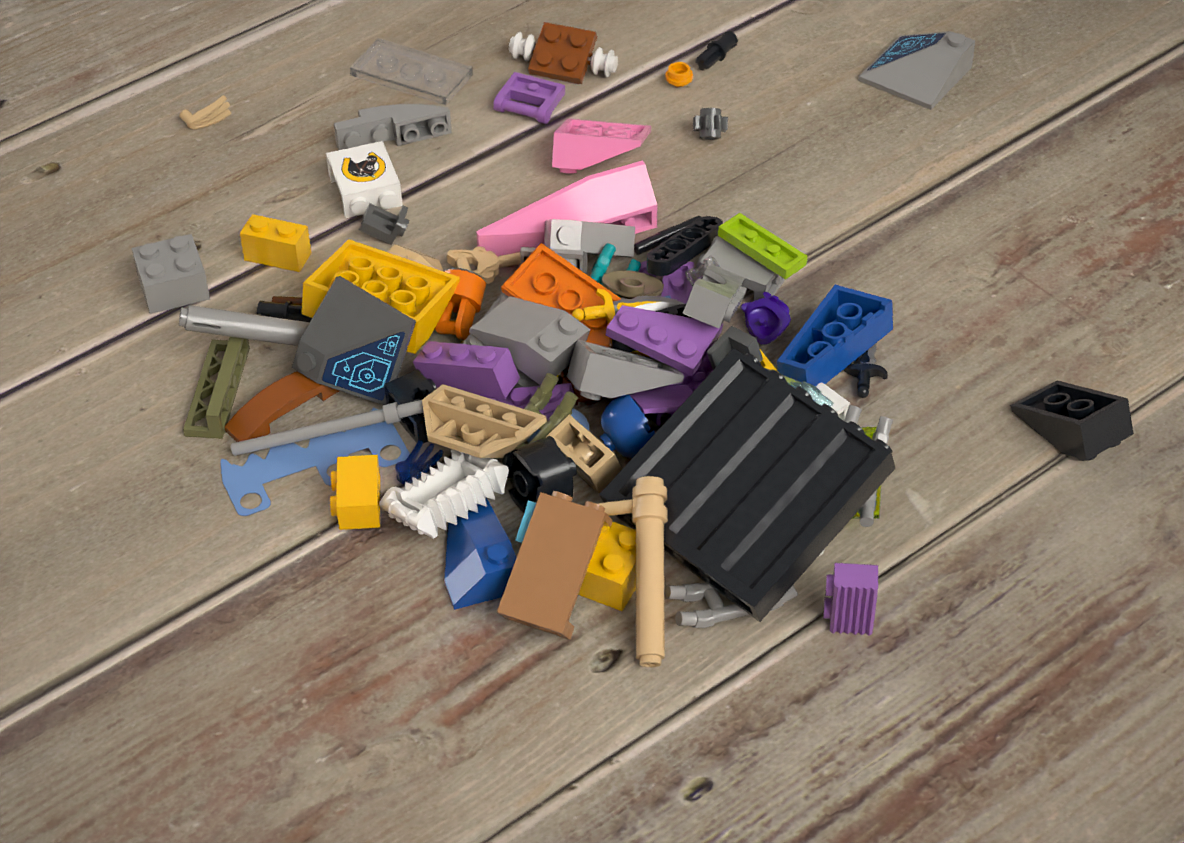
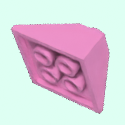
M568 118L554 132L552 167L560 168L562 173H577V170H582L640 147L650 134L652 126Z

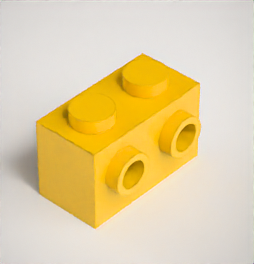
M252 214L240 232L245 261L300 272L311 255L309 232L306 225Z
M378 455L337 457V471H331L332 491H336V496H330L331 516L338 517L339 530L379 528L381 477Z

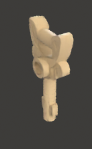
M479 246L475 247L473 251L450 250L447 253V262L455 268L470 271L469 264H474L477 270L473 272L480 275L486 284H489L499 274V268L521 264V253L496 256L494 252H486L484 247Z

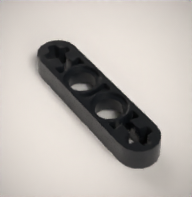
M705 216L692 222L647 254V272L655 276H666L675 272L711 246L713 239L718 236V226L723 224V221L717 217Z

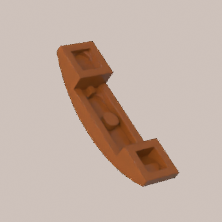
M296 371L272 383L250 399L225 425V432L236 442L266 436L271 433L269 425L271 422L315 396L324 401L340 390L316 383Z

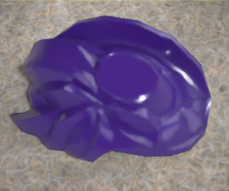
M763 292L764 298L743 303L740 309L745 313L746 327L749 334L755 337L759 344L767 345L786 330L791 322L789 307L783 301H780L777 296L771 295L769 292Z

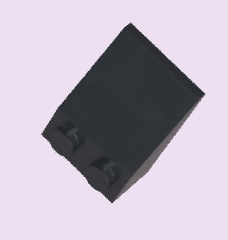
M1058 380L1010 405L1011 411L1062 454L1076 457L1081 461L1095 459L1097 454L1108 448L1120 445L1121 441L1134 434L1128 398Z

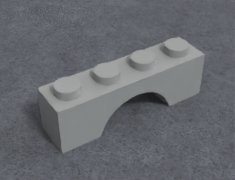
M710 264L706 268L703 278H698L694 283L683 314L720 328L724 320L730 322L735 311L740 306L747 288L742 286L745 278Z

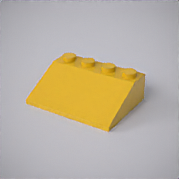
M348 239L303 282L302 314L313 318L335 278L341 276L416 321L406 351L415 354L430 338L454 294L460 277Z

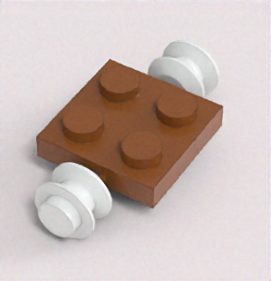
M544 22L537 43L532 34L527 39H524L521 32H518L515 37L513 36L509 43V52L512 53L513 59H517L519 55H524L526 62L531 59L528 67L530 75L582 85L588 65H591L594 75H597L602 70L606 77H609L611 72L615 73L618 65V57L615 56L614 50H610L608 54H603L602 48L599 47L592 54L597 40L595 31Z

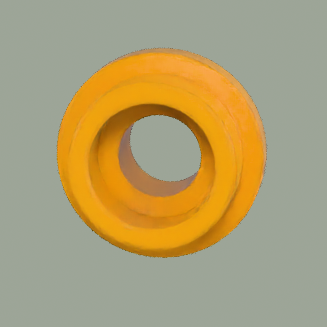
M674 62L669 65L665 73V79L675 87H683L693 80V72L687 63Z

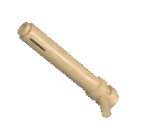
M654 476L638 478L636 486L632 489V499L599 503V505L605 508L604 512L608 516L632 513V522L636 524V659L640 660V666L650 668L661 666V660L665 658L664 524L667 523V508L664 506V502L667 501V488L664 486L663 479Z

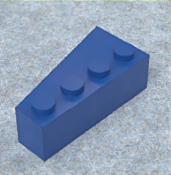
M835 284L778 358L777 371L795 389L799 386L805 390H811L821 382L824 384L828 383L893 330L892 300Z

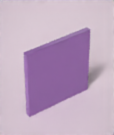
M673 385L629 395L642 413H652L653 421L660 426L661 416L664 413H668L669 419L693 391L687 385Z

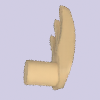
M223 95L209 106L197 111L194 115L188 109L183 110L180 113V118L190 129L204 128L228 117L231 114V111L227 109L230 104L226 101V96Z

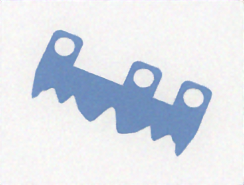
M381 422L346 430V432L342 431L311 438L308 448H302L295 443L272 447L266 459H262L252 453L249 455L244 466L231 465L225 459H221L220 463L222 482L237 513L241 516H248L265 510L271 505V501L262 485L264 483L316 466L324 483L331 486V477L327 475V469L337 463V457L348 456V454L369 448L372 455H378L379 466L388 467L406 461L410 457V453L393 423ZM388 445H395L400 448L401 455L395 460H385L380 456L381 449ZM249 493H256L262 498L261 504L253 509L242 507L240 500Z

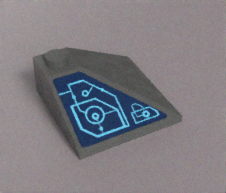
M338 276L335 278L302 335L292 368L316 383L386 405L384 384L398 378L416 321L343 277Z

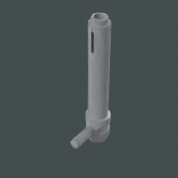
M188 305L187 308L181 307L179 326L185 327L187 331L293 346L299 345V341L309 325V322Z

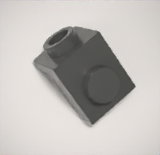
M369 203L359 230L392 245L396 236H403L407 229L409 220L405 217L408 207L403 205L399 213L395 215Z

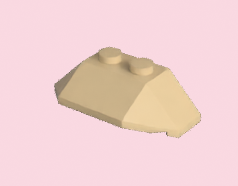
M444 384L422 399L428 441L478 458H503L505 454L519 447L547 422L545 415Z

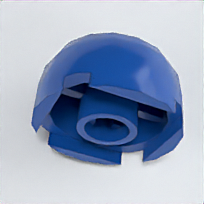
M629 394L613 399L605 407L601 415V425L604 434L599 436L600 439L612 452L616 450L625 458L632 459L651 439L655 431L649 432L651 429L647 423V418Z

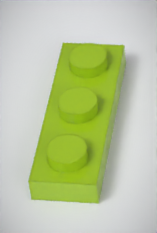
M741 213L736 214L718 226L719 237L785 280L807 265V255Z

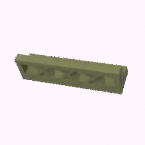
M230 337L229 340H211L184 425L185 437L223 439L225 425L228 423L250 350L248 339ZM218 351H225L223 360L216 356ZM218 373L217 380L214 383L210 376ZM212 395L209 405H206L202 400ZM206 417L208 426H195V422Z

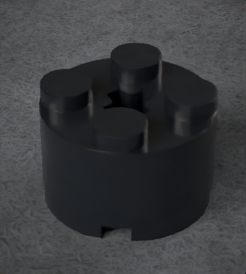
M552 436L514 449L504 455L502 464L508 467L507 479L510 478L513 486L508 492L516 506L523 513L528 501L537 503L540 492L552 496L553 491H557L573 498V476L577 474L576 465L572 458L565 457Z

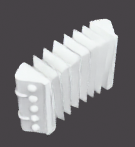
M452 449V459L444 456L445 464L437 462L438 470L430 466V475L421 472V481L412 477L413 485L405 482V489L391 487L381 498L379 506L388 512L390 518H396V521L403 522L404 526H410L412 530H417L419 534H425L434 539L438 536L437 527L447 531L446 522L457 525V516L468 519V510L478 513L477 504L487 507L485 497L495 500L494 492L504 494L509 469L496 459L478 458Z

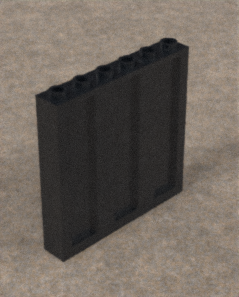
M733 348L599 495L603 502L632 499V489L636 486L638 478L654 476L663 479L664 486L667 488V501L664 502V506L667 508V523L664 524V552L757 621L761 622L895 470V464L892 456L893 451L884 441L880 439L874 441L855 422H845L839 418L838 413L827 404L821 406L802 387L797 386L795 389L787 383L786 379L779 372L773 369L768 371L762 367L758 359L752 354L746 353L744 355ZM632 513L615 515L636 530V524L632 522Z

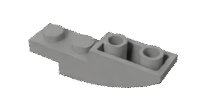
M397 104L358 110V118L334 123L338 150L395 140L397 146L452 133L449 108L425 104Z

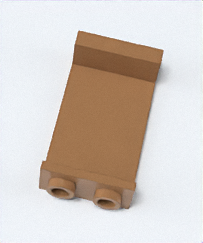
M553 491L552 496L540 492L497 613L505 619L570 640L575 628L569 622L602 527L603 525L611 527L613 520L604 512L605 508L599 504L585 501L583 506L573 503L571 496L561 492Z

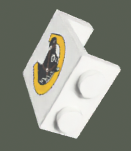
M383 141L326 153L329 177L331 182H336L339 188L345 219L364 215L369 203L384 210L402 206L400 182Z

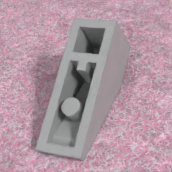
M560 219L545 221L544 245L550 249L582 250L590 255H600L605 244L609 243L616 247L613 256L634 257L635 227Z

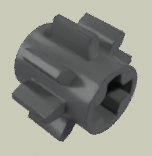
M702 108L700 109V116L695 115L693 117V131H700V139H721V132L728 130V116H721V109Z

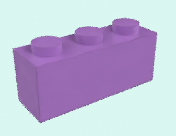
M428 341L413 361L416 370L419 369L426 379H432L436 388L444 384L483 397L505 399L520 379L509 349L503 347Z

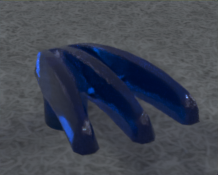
M419 440L408 458L396 464L397 480L401 484H405V482L413 483L412 477L419 479L421 472L427 473L430 470V466L433 467L440 460L444 451L439 450L432 458L425 462L434 449V444L431 443L416 460L423 446V440Z

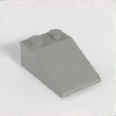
M512 296L508 297L469 330V333L487 346L508 348L516 368L539 385H541L547 373L557 376L570 365L577 339L587 341L590 328L564 310Z
M577 339L566 377L574 384L575 389L581 391V396L592 400H600L601 396L615 398L680 383L683 381L684 375L677 369L654 358Z

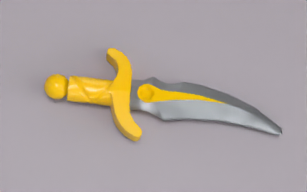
M597 289L596 294L603 299L604 305L585 307L583 310L577 308L573 311L572 316L579 321L583 319L606 318L608 323H610L622 305L658 311L684 303L661 296H637L633 299L622 297L619 301L613 302L611 295L607 291Z

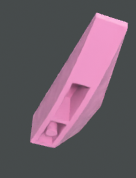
M643 161L587 176L476 231L477 247H484L486 252L492 251L496 256L520 252L521 247L537 248L540 243L544 244L545 221L550 219L635 227V234L657 228V202L646 165Z

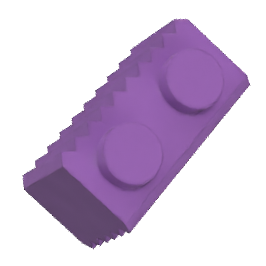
M835 563L834 575H826L825 596H831V598L824 597L823 619H830V631L832 633L836 631L840 634L852 632L854 635L866 633L868 636L873 633L878 593V565Z

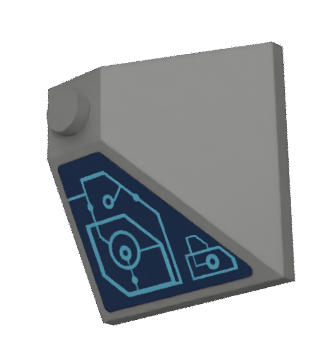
M952 31L900 35L859 75L858 81L931 110L972 68L975 40Z

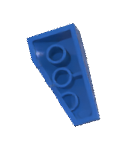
M486 497L487 507L477 504L478 513L468 510V519L457 516V525L448 522L444 582L454 610L501 598L517 558L505 530Z

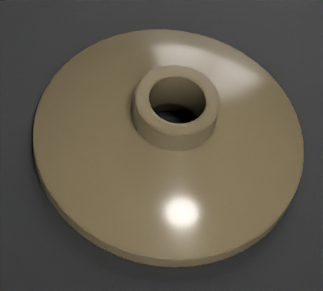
M626 270L606 273L603 275L601 282L605 288L625 299H633L637 296H658L663 292L664 288L663 283L654 276Z

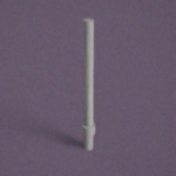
M422 400L400 405L394 402L383 405V409L231 443L233 456L381 422H386L387 424L400 422L403 417L424 413Z

